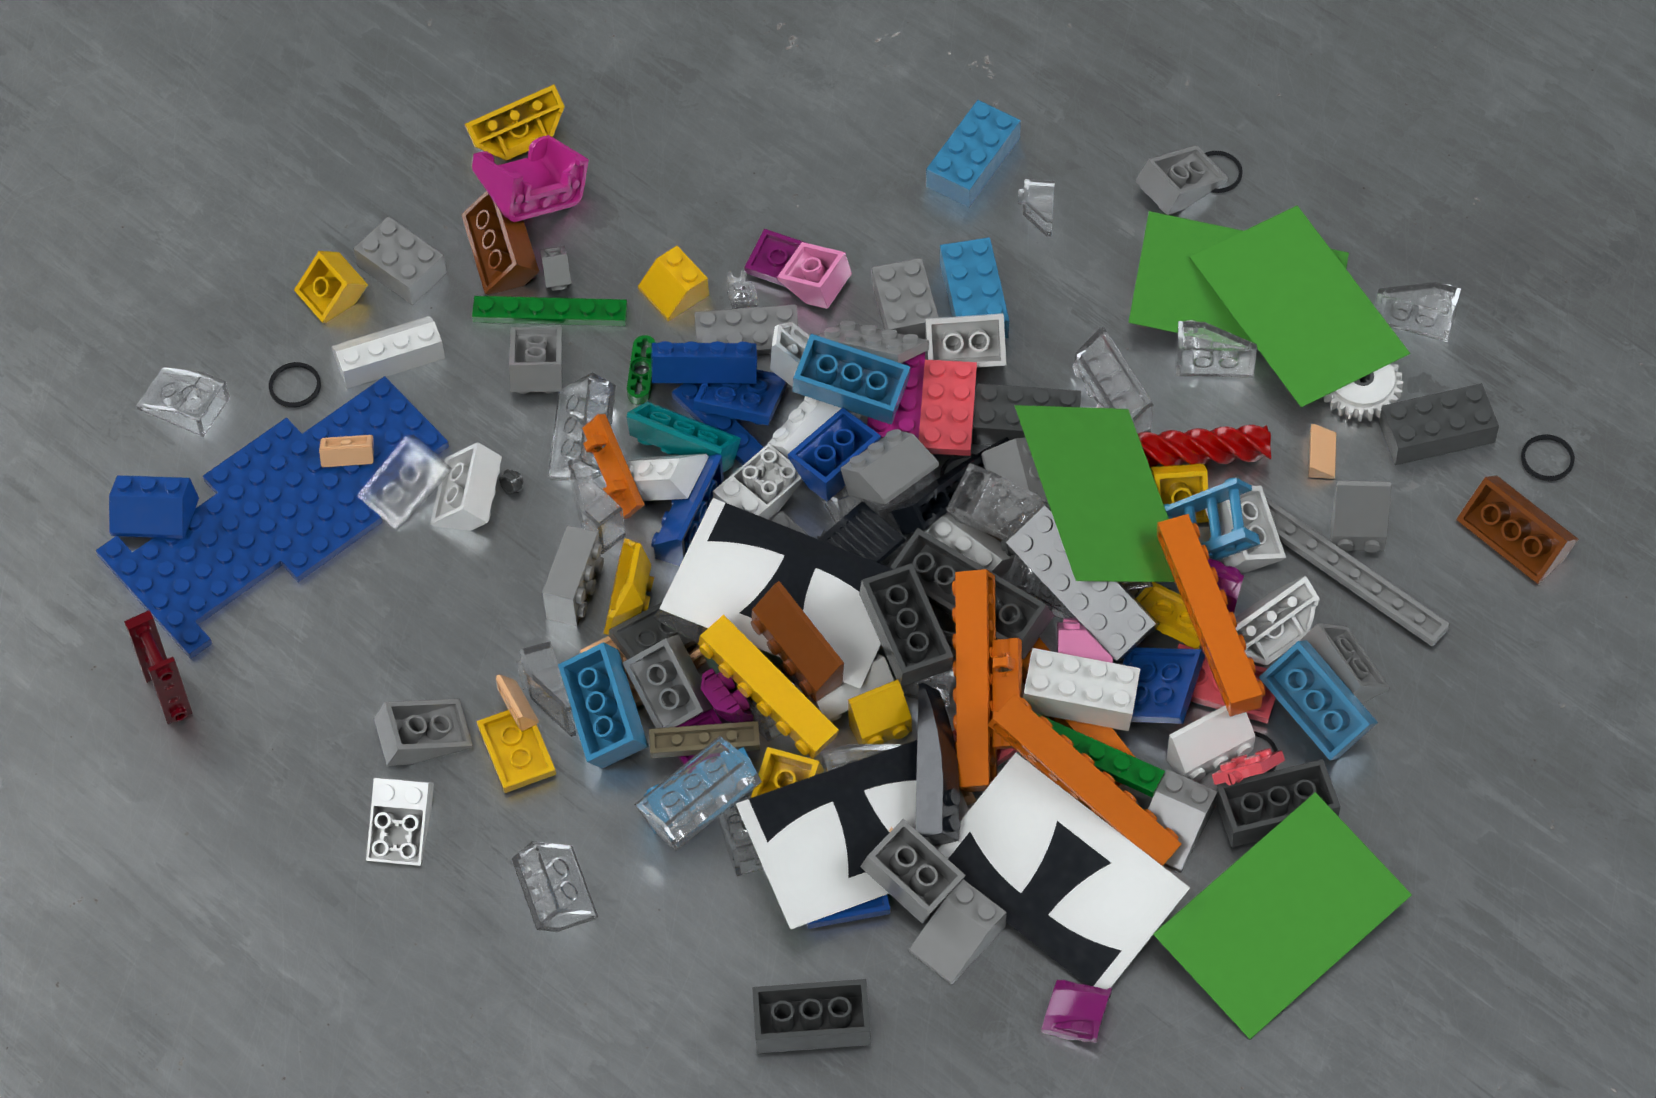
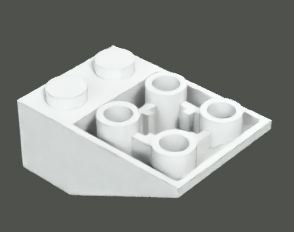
M767 444L713 490V498L743 510L747 509L755 515L771 520L802 483L803 479L789 459L772 445Z
M374 778L366 861L422 865L432 810L434 783Z

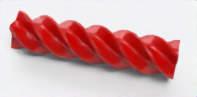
M1245 425L1238 429L1225 426L1211 431L1196 428L1185 433L1168 430L1159 435L1151 432L1138 433L1150 469L1158 464L1174 466L1187 462L1189 464L1205 465L1211 460L1219 464H1229L1238 458L1250 463L1256 462L1264 456L1271 459V432L1268 431L1267 425L1264 427Z

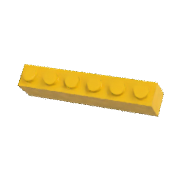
M724 614L700 635L698 641L700 652L707 659L712 658L719 665V671L726 678L729 679L731 677L738 684V690L745 697H751L757 703V709L765 717L770 716L776 722V728L784 736L789 735L796 742L795 746L804 756L808 754L814 759L836 739L839 729Z

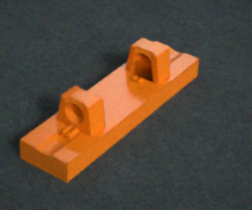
M597 414L582 428L587 438L583 445L586 452L594 454L607 485L603 488L606 498L613 499L621 519H629L645 504L606 414Z
M1019 638L992 640L993 718L1013 695L1018 698L1022 697V640ZM1001 667L1008 668L1012 671L1001 672ZM992 729L993 748H1013Z

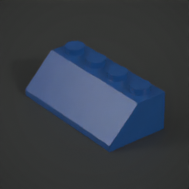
M668 341L652 343V383L756 384V343H723L719 341L712 343H697L694 341L686 343H671Z
M715 454L709 456L688 499L672 500L670 511H666L663 515L660 532H656L652 539L651 547L654 548L655 559L680 567L713 499V490L724 482L722 455Z

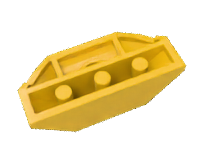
M555 84L464 125L475 148L487 151L493 156L507 161L529 151V146L535 139L547 135L553 137L565 106Z
M624 538L603 633L609 635V629L640 614L642 611H646L649 606L650 596L646 595V591L651 592L654 577L650 576L652 565L642 545L630 539Z

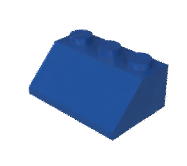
M842 407L788 454V459L807 487L828 502L845 487L841 467L848 463L852 457L868 449L869 445L878 442L881 439V435Z
M117 475L109 494L110 535L184 539L199 501V496L191 479L182 477Z

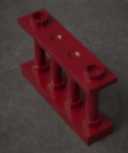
M150 610L124 621L142 674L147 683L153 682L167 724L182 721L188 715L193 714L174 657L167 659Z

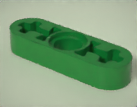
M648 335L637 337L632 347L627 381V396L631 403L637 405L646 403L651 396L652 343L656 342L654 338ZM643 346H648L646 357H642L641 349H643ZM643 365L649 368L645 374L635 372L638 366ZM638 383H641L642 391L640 394H635Z

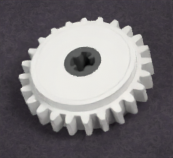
M1391 363L1324 396V402H1331L1330 409L1334 410L1337 408L1339 410L1338 415L1346 414L1349 420L1352 417H1357L1358 421H1362V418L1367 417L1369 421H1372L1375 415L1380 418L1383 405L1396 403L1401 398L1403 381H1401L1402 372H1398V364L1392 365Z

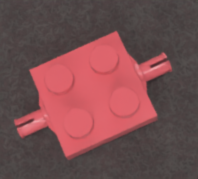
M1271 748L1258 751L1254 756L1248 758L1246 754L1231 758L1230 762L1219 765L1220 770L1211 775L1215 785L1225 782L1227 785H1234L1236 782H1241L1244 778L1265 773L1284 762L1285 758L1282 750L1272 752Z

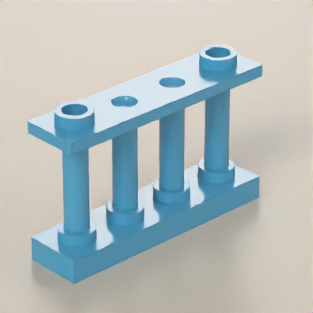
M1229 478L1223 484L1172 504H1163L1169 519L1189 514L1191 522H1196V524L1195 512L1207 508L1211 538H1209V541L1201 543V545L1207 547L1210 559L1220 560L1260 544L1259 534L1244 527L1240 495L1252 491V485L1239 478ZM1230 500L1233 529L1230 533L1222 535L1218 504Z

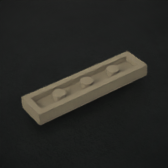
M758 721L649 729L650 757L663 758L717 754L731 747H735L736 750L744 747L745 751L760 750Z

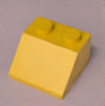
M678 246L673 247L656 258L638 285L639 291L668 322L709 296L708 278Z
M318 251L294 291L322 323H327L355 305L368 284L340 252Z
M1204 464L1151 467V472L1163 504H1172L1208 489V473ZM1205 509L1195 512L1197 523L1209 522Z
M898 679L848 699L849 727L862 752L868 749H877L885 742L892 739H902L912 732V717Z
M767 747L751 798L824 772V769L818 760Z

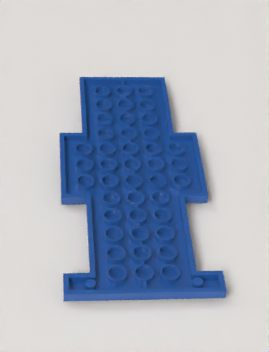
M384 376L304 433H301L286 417L204 474V482L215 492V495L195 509L184 539L152 538L132 552L118 536H115L98 548L96 553L147 611L150 610L153 618L183 652L192 659L212 645L210 637L199 626L202 622L281 566L299 583L382 523V518L369 504L449 448V443ZM373 435L374 461L372 464L335 467L321 466L319 448L322 438Z

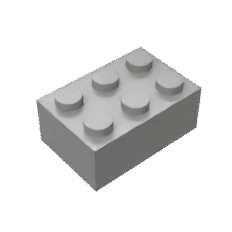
M389 216L353 248L359 268L411 305H414L447 273L443 254Z
M922 258L872 267V287L884 330H896L898 334L903 335L915 334L918 335V338L925 339V319L939 317Z
M566 526L542 591L546 619L577 626L580 617H585L588 607L586 600L588 595H593L596 585L594 578L596 573L602 571L604 558L601 557L602 544L599 543L598 532Z
M904 819L874 848L860 866L922 924L966 876Z

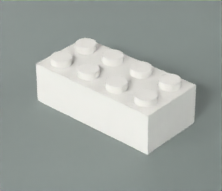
M1032 648L1023 698L1029 702L1032 707L1031 710L1037 714L1129 731L1140 668Z

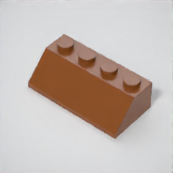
M487 191L461 214L485 294L491 295L523 287L540 272L524 220L513 222L503 216Z
M1497 475L1483 479L1456 519L1537 584H1540L1565 560L1579 540Z
M778 581L752 609L751 626L758 635L763 634L768 640L767 646L772 654L775 656L777 654L780 655V658L784 661L783 666L790 676L795 675L800 682L799 687L807 697L811 696L817 702L842 685L844 662L781 582Z

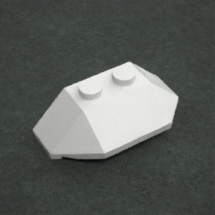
M788 322L775 326L770 370L793 387V377L810 336L793 322Z
M1307 576L1298 578L1270 592L1235 617L1237 622L1235 629L1238 635L1242 634L1244 637L1247 658L1251 657L1255 663L1268 665L1288 651L1310 631L1315 609L1320 598Z

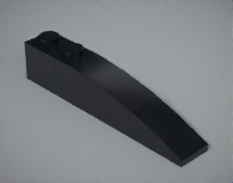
M1008 437L999 440L956 466L891 511L902 534L913 533L917 528L924 530L987 484L988 479L981 454L986 450L1008 442Z
M919 683L915 830L935 847L959 841V803L961 797L958 760L954 736L940 691L925 683Z

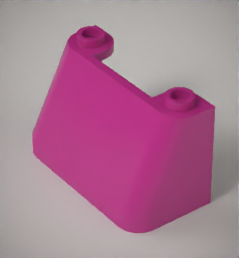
M547 135L532 141L529 146L528 158L500 165L494 163V156L487 151L474 153L472 170L503 216L513 222L577 205L583 197L589 159Z

